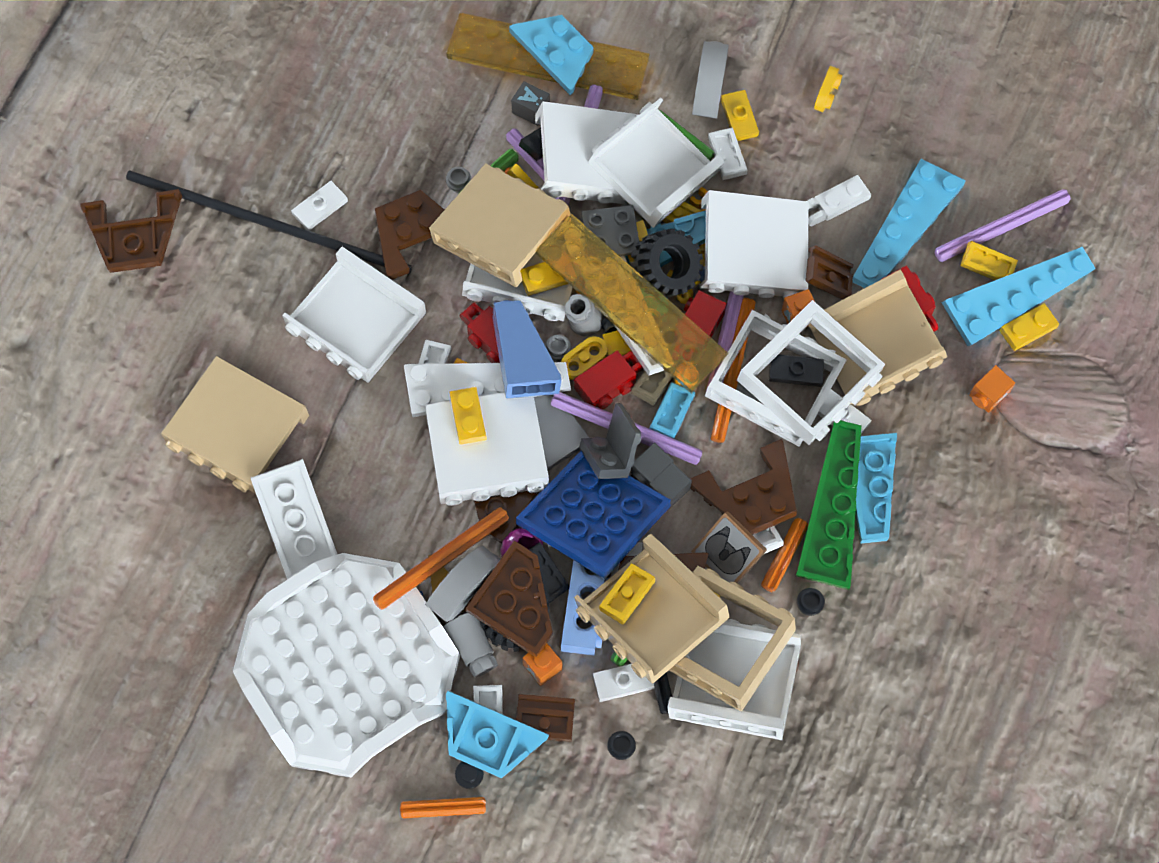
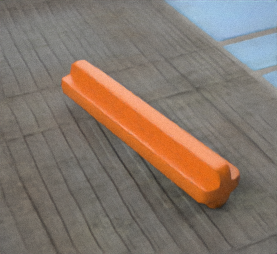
M801 518L793 520L783 540V546L779 548L761 583L762 588L769 592L776 591L808 528V522Z
M484 797L403 801L400 805L402 818L484 814L486 812V800Z

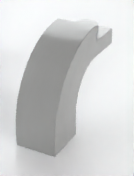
M704 41L692 115L717 118L729 45L717 41Z
M484 546L476 548L449 572L425 605L445 622L457 618L501 559Z

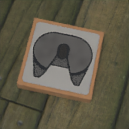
M725 512L691 552L709 553L706 567L718 573L720 578L725 581L738 583L767 549L729 512Z

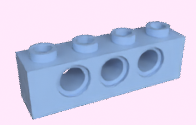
M573 560L561 651L594 656L595 648H601L602 639L594 631L595 626L593 624L587 629H582L577 625L581 618L576 612L578 607L574 597L578 595L581 598V595L585 592H594L609 578L606 577L604 579L597 574L589 575L584 571L586 567Z

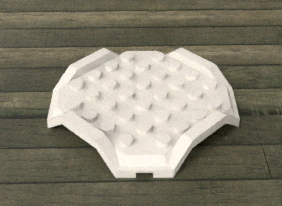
M346 553L334 555L312 563L266 593L248 613L233 673L267 732L292 767L318 770L351 778L373 756L419 725L447 714L446 693L452 689L460 654L433 611L425 605L426 601L417 587L383 610L379 609L373 601L375 594L406 573L400 563Z

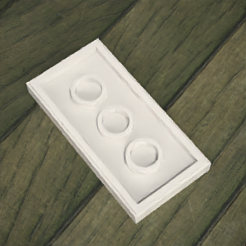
M303 459L251 477L287 580L316 561L338 555Z

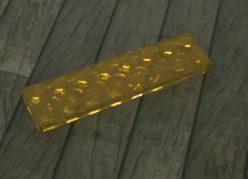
M459 13L446 53L447 59L558 83L511 35L509 26L513 24ZM587 40L594 47L593 55L590 61L586 63L585 70L582 76L579 77L575 87L589 90L590 86L594 84L601 86L603 93L638 100L650 54Z
M573 214L535 250L536 255L576 291L588 298L596 309L691 394L728 355L727 351Z

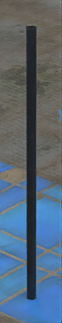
M131 170L127 172L126 180L161 192L179 189L182 193V199L336 251L344 247L362 260L385 267L383 257L380 254ZM407 264L409 266V273L407 275H409L412 270V265Z

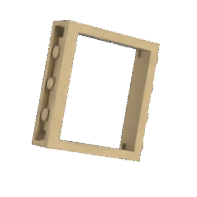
M697 566L693 573L713 592L778 627L739 687L685 656L669 669L672 673L742 712L796 631L795 618L786 609H777L770 605L762 596H753L744 591L743 587L738 583H729L720 578L719 574L711 569L705 570Z

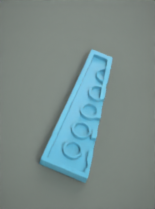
M920 159L856 270L852 282L866 288L891 274L896 265L903 260L912 246L918 242L923 233L938 218V215L960 192L966 180Z
M1080 247L946 299L941 303L966 345L971 346L1096 268L1084 248Z

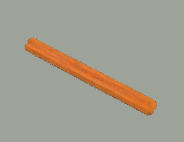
M742 299L733 342L749 314L755 308L756 302L753 299ZM747 339L723 381L724 384L735 390L738 384L737 378L741 371ZM720 404L717 407L711 433V440L717 443L725 441L731 410Z
M501 507L497 508L373 596L375 605L381 610L387 608L509 520L506 510H503Z

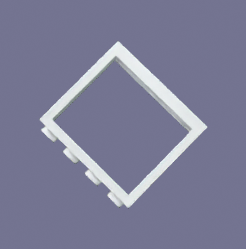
M812 300L740 371L737 381L810 445L815 439L821 441L830 431L828 426L833 420L838 423L847 414L848 411L845 408L850 403L856 405L866 394L863 390L868 385L874 387L883 377L880 372L885 363ZM810 323L866 372V375L813 428L756 377Z
M752 310L709 384L705 397L800 447L803 439L765 405L722 383L751 330L772 340L786 326L771 320L767 314L763 316ZM798 334L785 348L801 357L824 359V369L831 372L804 420L811 426L847 359L835 354V350H828L818 345L814 339Z

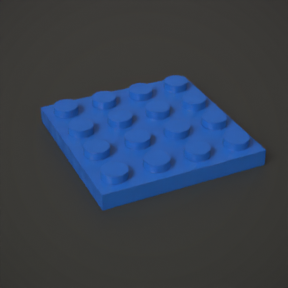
M580 451L516 517V525L605 579L670 508L671 500L631 476H628V478L598 479L584 454Z

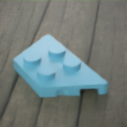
M563 15L509 26L511 35L569 95L573 94L575 85L585 70L586 63L590 61L593 55L594 47Z
M451 691L446 693L449 755L497 777H504L549 737V734Z

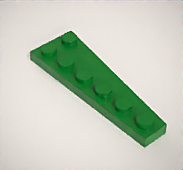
M840 420L838 423L835 421L833 423L796 577L849 590L852 576L862 425Z

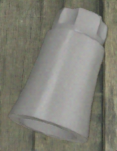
M575 294L565 304V313L573 332L580 336H591L601 329V321L604 319L603 310L597 303L591 301L590 298L581 294Z
M465 613L443 627L474 678L484 675L498 666L493 656L494 651L488 642L480 620L469 613Z

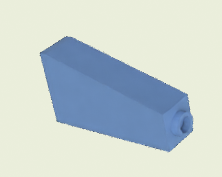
M510 300L495 302L493 323L506 398L559 394L562 380L561 374L522 302Z

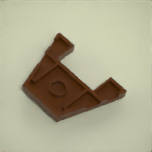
M179 189L156 192L157 216L107 223V209L103 200L80 203L89 228L94 235L96 244L110 273L162 265L182 199V193Z
M421 190L375 208L385 274L391 280L409 273V266L399 251L432 238L429 227L445 210Z
M782 439L760 448V455L770 471L721 491L708 470L690 478L692 480L690 489L693 492H698L707 504L713 505L722 515L725 512H729L752 535L797 516Z

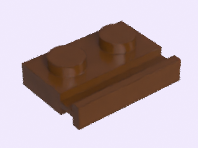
M816 245L809 248L810 258L807 259L806 282L842 300L851 296L853 274L850 272L854 264Z
M518 694L516 720L549 734L547 740L572 742L575 699Z

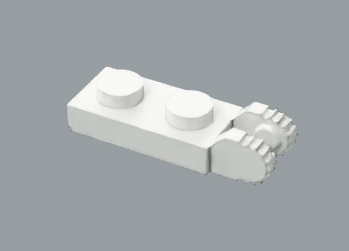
M856 175L815 196V198L809 199L807 201L808 212L817 207L820 210L808 218L809 226H814L824 220L828 221L869 200L871 197L870 191L860 177Z

